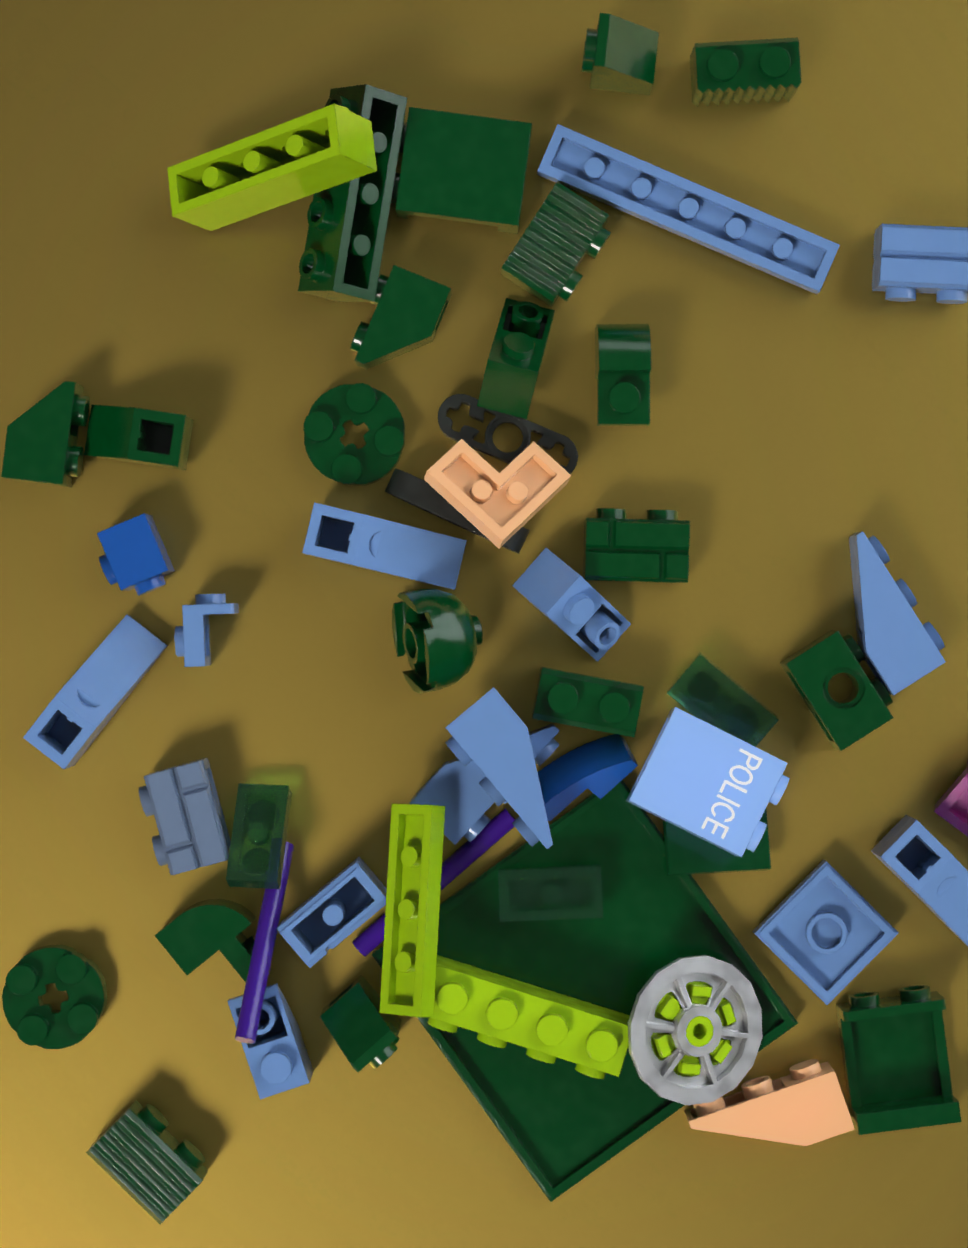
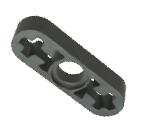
M466 394L452 395L439 408L438 423L446 437L456 442L463 439L472 449L510 464L530 445L531 432L542 436L537 442V445L541 448L551 450L555 443L564 447L563 456L569 459V463L566 467L560 466L569 474L573 472L577 465L578 452L576 446L568 437L524 418L478 407V399ZM462 404L468 405L470 407L469 416L482 423L485 412L494 415L495 418L488 424L485 431V443L482 444L473 440L479 433V430L464 425L460 432L452 430L453 421L446 416L449 409L458 411ZM511 423L521 430L523 441L517 450L502 452L494 445L493 433L501 424Z
M395 468L385 489L386 493L489 540L426 481ZM522 527L502 547L519 554L530 530Z

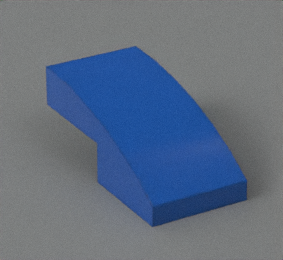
M613 734L586 743L554 760L538 772L549 822L587 788L601 799L638 766L626 740L621 735Z

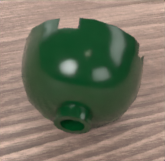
M417 589L399 593L397 596L403 602L393 604L392 631L397 657L404 656L406 653L412 669L403 672L406 681L413 691L419 694L441 690L454 685L470 671L476 658L477 645L482 644L483 632L478 617L470 615L464 603L454 594L438 589Z

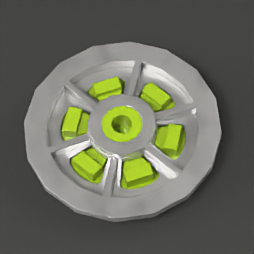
M707 955L681 957L655 971L638 992L628 1020L629 1054L640 1079L658 1096L683 1105L714 1102L735 1089L754 1065L763 1037L762 1008L751 982L732 964Z

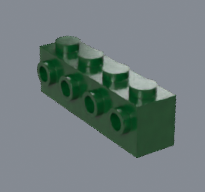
M367 84L330 90V96L325 107L335 103L339 106L347 107L349 111L372 122L377 171L313 195V201L307 213L309 226L305 251L299 263V273L301 276L298 292L337 302H375L407 97Z

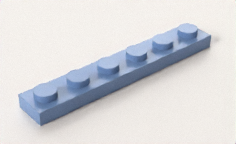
M559 124L555 128L537 170V175L555 183L559 182L571 190L814 294H818L821 291L840 246L835 242Z

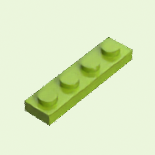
M392 804L379 1013L420 1018L434 1016L445 806Z

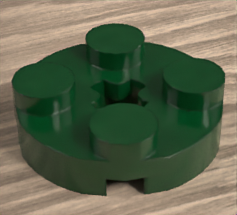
M364 383L343 384L325 392L312 405L304 421V445L313 465L327 478L344 485H369L387 476L398 464L405 446V424L398 407L384 392ZM350 421L356 426L364 423L369 429L363 436L366 444L362 448L358 449L353 443L344 446L341 442V438L346 434L343 426Z
M48 945L35 949L25 955L8 972L2 994L3 1010L11 1028L17 1032L19 1039L23 1043L30 1046L37 1045L44 1049H62L79 1043L96 1027L107 1004V986L97 964L91 959L88 960L83 954L76 952L74 948L66 945ZM50 983H55L58 991H67L68 999L61 1003V1010H53L50 1004H44L42 1000V995L48 992L47 985Z

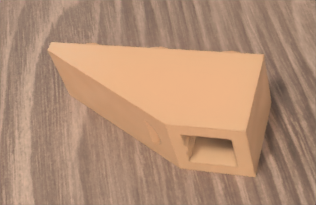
M818 1059L806 1060L795 1064L789 1068V1075L772 1081L770 1076L751 1079L741 1085L742 1091L726 1097L722 1096L714 1102L694 1104V1108L684 1111L691 1129L801 1146H809L855 1130L834 1069L828 1061L819 1064Z

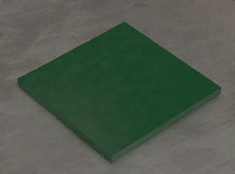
M623 780L603 798L600 799L592 793L550 823L549 828L553 841L551 847L546 849L540 841L532 847L525 841L440 903L437 955L630 1015L638 992L655 971L681 957L707 955L732 964L751 982L762 1008L763 1037L758 1052L798 1024L692 875L667 876L664 837L645 810L626 801L630 790ZM383 945L372 952V956L381 968ZM417 1017L550 1202L684 1106L683 1104L658 1096L640 1079L629 1054V1046L619 1077L606 1073L604 1079H597L576 1071V1063L557 1058L554 1064L545 1063L526 1055L527 1048L509 1042H507L506 1048L494 1047L477 1039V1032L458 1027L456 1033L447 1032L427 1023L429 1017Z

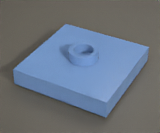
M824 859L752 931L826 1005L899 933Z

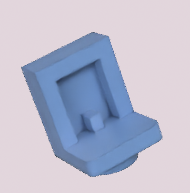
M226 594L195 595V605H182L183 626L175 627L174 640L176 656L184 657V667L211 665L209 615L239 614V603H226Z

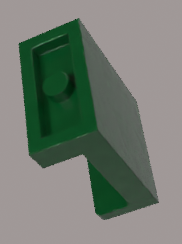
M409 107L408 120L403 124L399 153H403L401 173H395L391 203L396 204L397 217L408 219V215L484 224L498 226L499 232L518 234L532 123Z
M915 985L899 989L900 996L880 998L879 992H859L849 995V1002L836 1004L849 1111L854 1128L859 1135L961 1122L959 1101L953 1096L942 1014V1010L946 1009L945 998L937 991L930 992V986Z

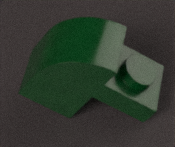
M596 324L595 379H597V426L650 425L651 338L649 324Z
M208 899L184 910L163 927L155 937L186 975H189L220 950L246 982L255 936L252 935L247 939L242 931L251 925L256 917L247 908L236 902L225 899Z

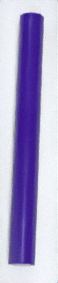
M506 808L496 815L471 842H465L442 863L441 890L515 827L512 822L516 819ZM385 913L352 941L353 945L364 957L384 941Z
M287 841L274 842L235 1034V1040L251 1044L256 1041L278 931L277 927L279 926L294 851V845Z

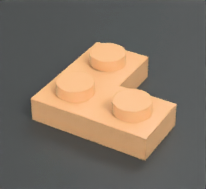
M461 439L426 471L424 480L500 549L568 484L571 475L534 441L499 473Z

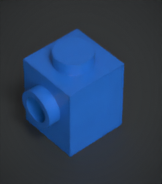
M143 513L97 533L105 551V555L100 556L99 561L110 585L118 583L120 590L124 591L135 588L137 595L140 596L165 586L166 582L163 576L175 572L152 515Z

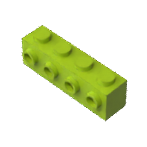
M334 103L170 166L167 170L172 216L213 231L376 172L377 165L372 122L349 111L347 107Z
M437 955L434 1016L429 1017L427 1023L432 1027L447 1032L456 1033L458 1027L477 1032V1039L498 1048H506L507 1042L527 1048L526 1055L545 1063L554 1064L557 1058L576 1063V1071L589 1077L604 1079L606 1073L619 1077L628 1049V1020L630 1015Z

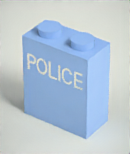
M674 707L670 710L626 801L734 856L742 857L746 849L752 852L755 851L765 832L767 824L761 822L760 819L769 802L777 805L790 779L783 775L788 763Z

